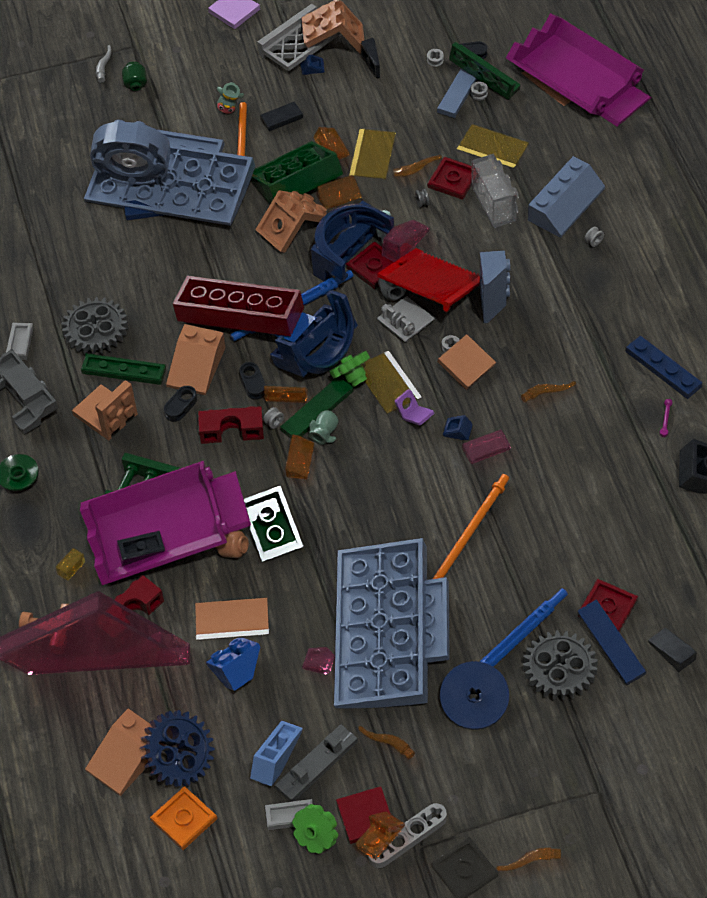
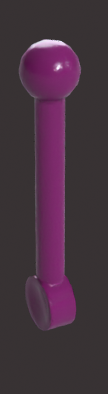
M666 399L664 402L666 408L663 428L660 429L661 437L668 436L669 410L673 404L671 399Z

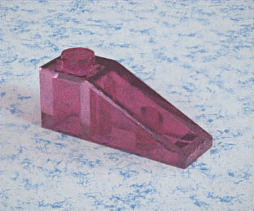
M410 220L393 227L383 238L382 256L394 262L416 246L429 232L430 227L416 220Z

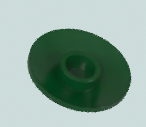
M15 454L5 458L0 463V485L7 490L19 491L26 489L36 481L39 474L36 461L28 455Z

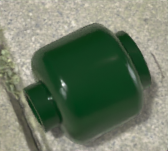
M139 62L127 63L122 69L124 86L132 91L141 90L147 84L145 67Z

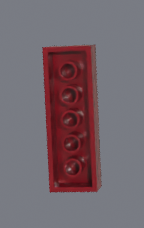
M193 276L186 277L173 302L177 321L284 336L292 335L304 310L300 290Z

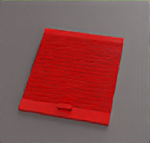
M417 248L377 273V277L443 304V310L446 312L450 310L451 305L480 285V276L475 274V272L472 273L468 269L465 270L458 267V265L451 264V262H445L444 259H438L434 255H428L427 252L424 253V251Z

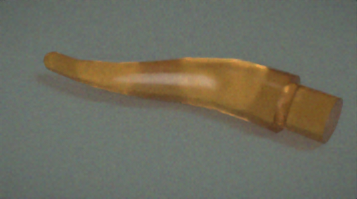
M442 156L429 157L414 164L393 169L394 177L414 174L428 163L441 159Z
M573 381L565 385H536L522 394L521 398L524 402H527L542 393L569 389L576 385V382Z
M362 726L358 727L367 737L392 745L408 759L415 755L410 745L399 737L390 734H376L367 731Z
M551 847L538 848L527 852L517 861L506 866H497L496 869L498 871H507L520 868L535 860L561 859V849H551Z

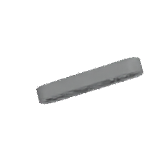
M438 803L429 805L373 844L368 851L370 864L376 868L387 866L442 827L447 820L445 807ZM432 813H440V819L437 817L432 818ZM415 824H420L424 828L419 834L413 833L410 829ZM396 837H400L405 841L401 847H395L391 842ZM375 853H383V859L375 858Z

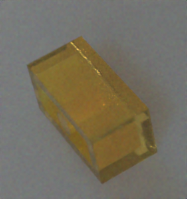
M72 548L56 566L57 574L69 580L85 563L84 554Z

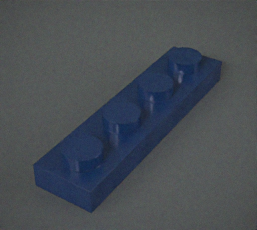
M639 336L626 347V353L686 399H689L702 388V382L642 336Z

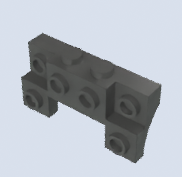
M13 349L1 355L0 390L6 387L23 407L21 411L12 416V419L23 434H26L41 425V418L58 409V405L53 396L48 392L45 382L37 379L33 368H28Z

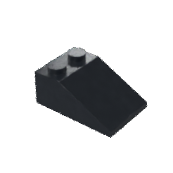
M692 439L680 450V488L707 494V443Z

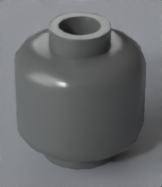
M381 278L379 279L380 290L386 299L391 301L398 300L405 295L407 289Z

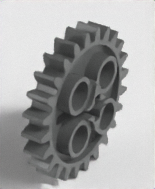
M98 297L92 302L90 298H87V303L79 301L80 306L73 304V311L67 310L68 316H63L64 322L61 323L63 337H65L66 343H69L71 348H76L77 352L83 349L84 354L91 350L92 354H95L96 350H99L103 354L104 348L111 351L110 346L117 347V341L123 342V336L127 335L128 320L124 309H120L119 303L114 305L113 300L107 303L105 297L102 301H99Z
M556 630L555 636L547 632L546 639L539 635L538 643L532 641L531 648L527 647V655H524L523 671H526L525 679H530L529 685H536L537 693L544 690V697L551 693L553 700L556 699L557 695H561L562 700H565L567 694L574 699V692L582 695L583 688L589 690L590 683H594V675H597L598 660L595 659L596 652L591 651V644L584 646L585 638L579 641L576 640V633L572 637H568V631H565L564 635L560 636L558 630ZM560 650H566L567 652L562 653V652H559V651H560ZM541 661H547V662H549V663L543 664V663H540V662H541ZM577 666L581 669H573L572 667ZM559 677L562 680L556 681L553 678Z

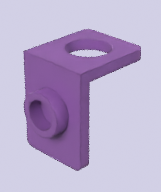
M409 389L395 399V404L402 419L422 425L434 415L433 410L418 405L412 391ZM408 397L410 399V406L404 409L402 402Z

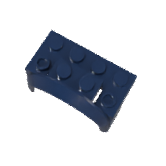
M363 200L359 204L340 206L327 213L320 220L315 231V244L311 249L313 275L322 281L328 280L333 275L344 281L348 277V273L345 272L346 263L376 235V228L389 236L394 233V217L378 210ZM349 214H350V216L352 217V223H351V224H350ZM341 232L338 239L333 244L330 243L332 238Z
M330 290L326 296L331 306L325 304L312 315L317 318L295 342L285 340L284 336H280L275 340L278 348L270 354L275 367L304 377L309 372L313 374L327 372L344 358L352 343L354 329L358 326L345 294ZM332 334H338L343 338L336 337ZM327 337L324 344L315 353L308 356L310 354V351L313 350L318 344H321L324 341V338Z

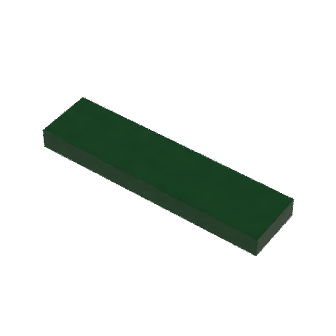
M86 353L81 372L86 375L161 385L166 372V364Z
M340 377L335 378L281 425V432L297 442L310 430L311 421H316L322 411H332L354 391L353 386Z

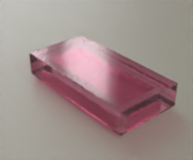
M498 430L463 443V450L471 464L510 450V444L502 430Z

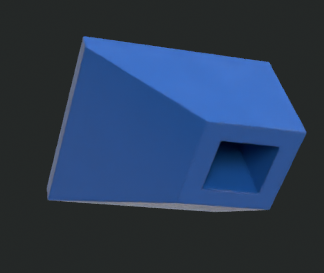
M236 638L223 651L219 650L213 653L211 659L206 664L226 688L235 691L253 679L260 645L245 638Z

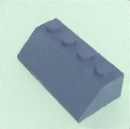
M573 156L528 205V221L561 238L602 193L605 185L590 164Z

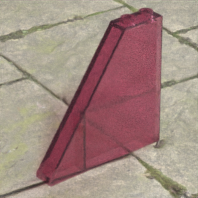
M97 591L1 636L0 660L28 675L178 666L190 664V644Z

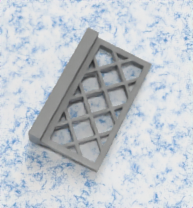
M310 4L257 41L259 56L264 59L269 57L287 71H290L304 61L308 55L314 54L341 33L338 32L309 48L304 43H298V40L304 39L303 34H300L303 32L302 17L317 9L315 5ZM290 40H295V43L286 44ZM308 48L305 52H297V49ZM282 49L281 53H273L276 50ZM284 49H295V52L284 53ZM284 58H294V60L287 63L284 61Z

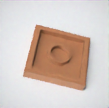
M467 334L438 358L437 361L466 390L496 364Z

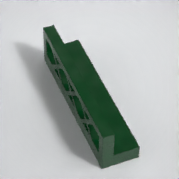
M457 42L452 44L449 60L479 81L484 82L501 96L509 100L520 90L521 84L463 45Z

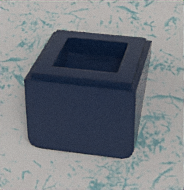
M312 54L308 55L301 62L302 75L324 73L323 58Z
M466 415L447 418L443 436L468 440L473 424Z

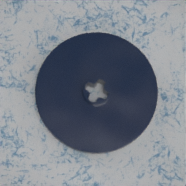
M477 661L466 662L453 668L443 680L440 690L441 705L447 717L456 725L471 730L484 729L495 724L504 715L509 703V688L503 675L493 666ZM470 692H480L479 700L475 698L470 699Z

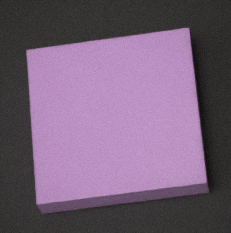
M218 0L208 8V11L222 22L236 29L258 12L260 5L253 0Z

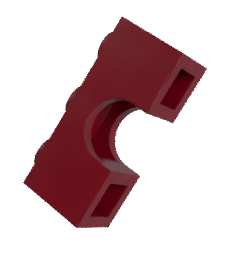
M262 406L198 411L201 444L221 443L223 432L229 428L239 429L242 432L243 441L264 439Z
M144 575L141 576L138 580L133 581L122 595H118L110 606L99 612L95 618L98 630L116 645L119 644L133 631L131 621L126 615L133 610H141L149 616L164 602L162 590Z

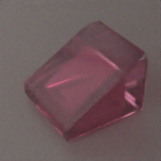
M327 647L309 648L302 668L322 674H329L335 655Z

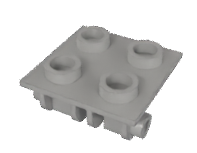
M408 296L404 297L394 306L383 305L381 308L383 314L377 318L378 321L404 342L435 320L433 316Z

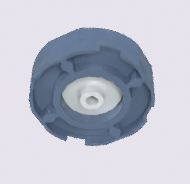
M115 120L114 122L102 125L95 131L90 158L94 169L99 173L103 170L111 174V180L126 184L146 185L154 183L156 177L161 176V178H164L166 176L171 150L167 136L145 125V123L141 121L131 123Z

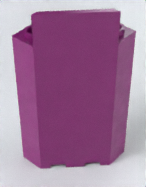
M551 13L541 30L532 27L524 44L514 42L506 56V59L591 114L603 117L617 127L652 98L635 87L641 80L644 69L563 18Z
M204 461L81 502L80 506L81 515L88 529L87 540L95 556L94 567L102 585L227 543V534L252 526L236 471L214 478L210 466L206 467ZM160 531L165 547L164 552L122 566L117 550V540Z

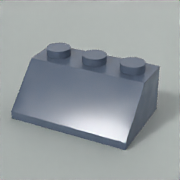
M505 251L480 252V296L484 323H488L506 306V297H510V288L507 285L510 284V273L507 272L510 271V259H506Z

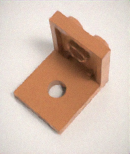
M333 0L302 17L304 44L308 48L340 32L361 53V41H364L363 24L341 0Z
M279 190L255 230L277 250L285 253L304 220L320 222L327 214V209L322 205L316 204L314 198L307 193L302 195L295 191L291 193ZM281 220V221H282V227H281V229L279 230V229H278V222Z
M125 380L113 392L103 385H99L72 410L73 416L109 441L112 438L111 434L117 429L121 430L126 425V420L129 417L138 415L132 385Z

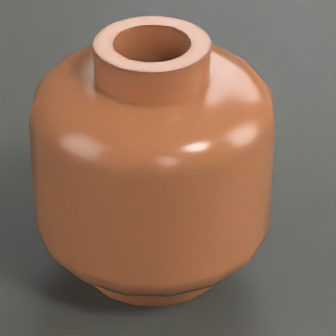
M237 530L227 534V543L215 548L222 557L240 558L247 552L249 542L245 534L241 530Z

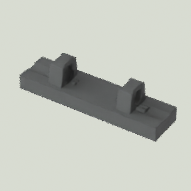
M340 724L275 785L276 790L289 802L296 801L358 743L357 737ZM331 746L333 752H331L327 747Z

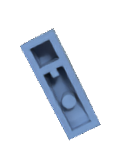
M281 721L254 755L250 779L272 786L281 775L303 728Z

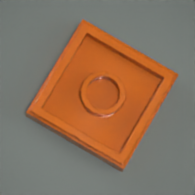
M184 786L157 810L150 819L175 844L184 850L217 820V815Z

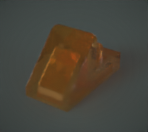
M388 812L370 815L371 826L356 842L357 849L375 860L405 826V823Z

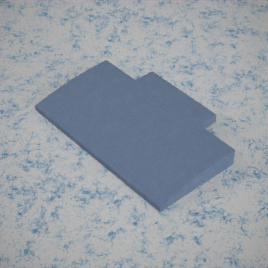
M158 130L167 136L171 150L168 172L164 178H161V176L156 177L154 183L146 185L126 184L111 180V174L103 170L101 173L95 170L84 197L85 202L121 208L131 207L152 211L157 214L231 226L250 183L255 163L253 157L222 153L225 145L223 140ZM137 200L149 206L127 203L126 201Z
M423 538L338 550L335 708H376L428 703L427 663L450 660L449 581L447 577L427 580V546Z

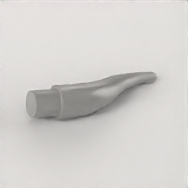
M110 45L107 46L108 51L106 55L99 60L96 66V77L100 83L105 81V66L111 56Z

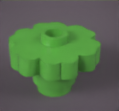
M363 351L354 357L350 354L340 360L342 364L329 372L333 379L344 375L347 382L351 383L354 387L367 379L362 363L367 361L370 356L367 351Z
M310 804L295 814L292 824L296 828L294 836L299 845H307L309 852H316L318 854L335 845L338 838V833L335 830L337 822L331 812L324 811L321 805Z

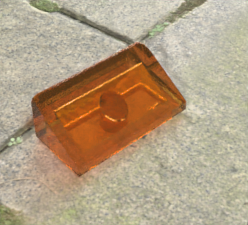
M318 128L314 135V140L317 144L337 153L338 159L350 155L335 128Z
M353 175L317 187L318 197L326 209L361 198L360 190Z
M264 386L265 401L307 402L308 389L306 387Z
M292 435L286 463V477L308 479L314 442L298 435Z

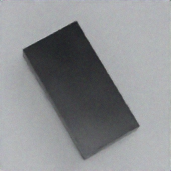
M294 101L263 113L260 116L268 131L302 119L303 113Z

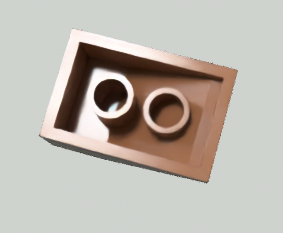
M184 324L177 341L166 386L179 389L182 386H192L197 394L206 395L226 348L224 333Z
M127 709L110 728L85 768L86 772L121 796L146 769L144 766L149 762L148 759H141L146 754V751L141 750L140 747L146 745V742L142 741L141 737L148 736L144 729L152 727L150 723L130 709Z

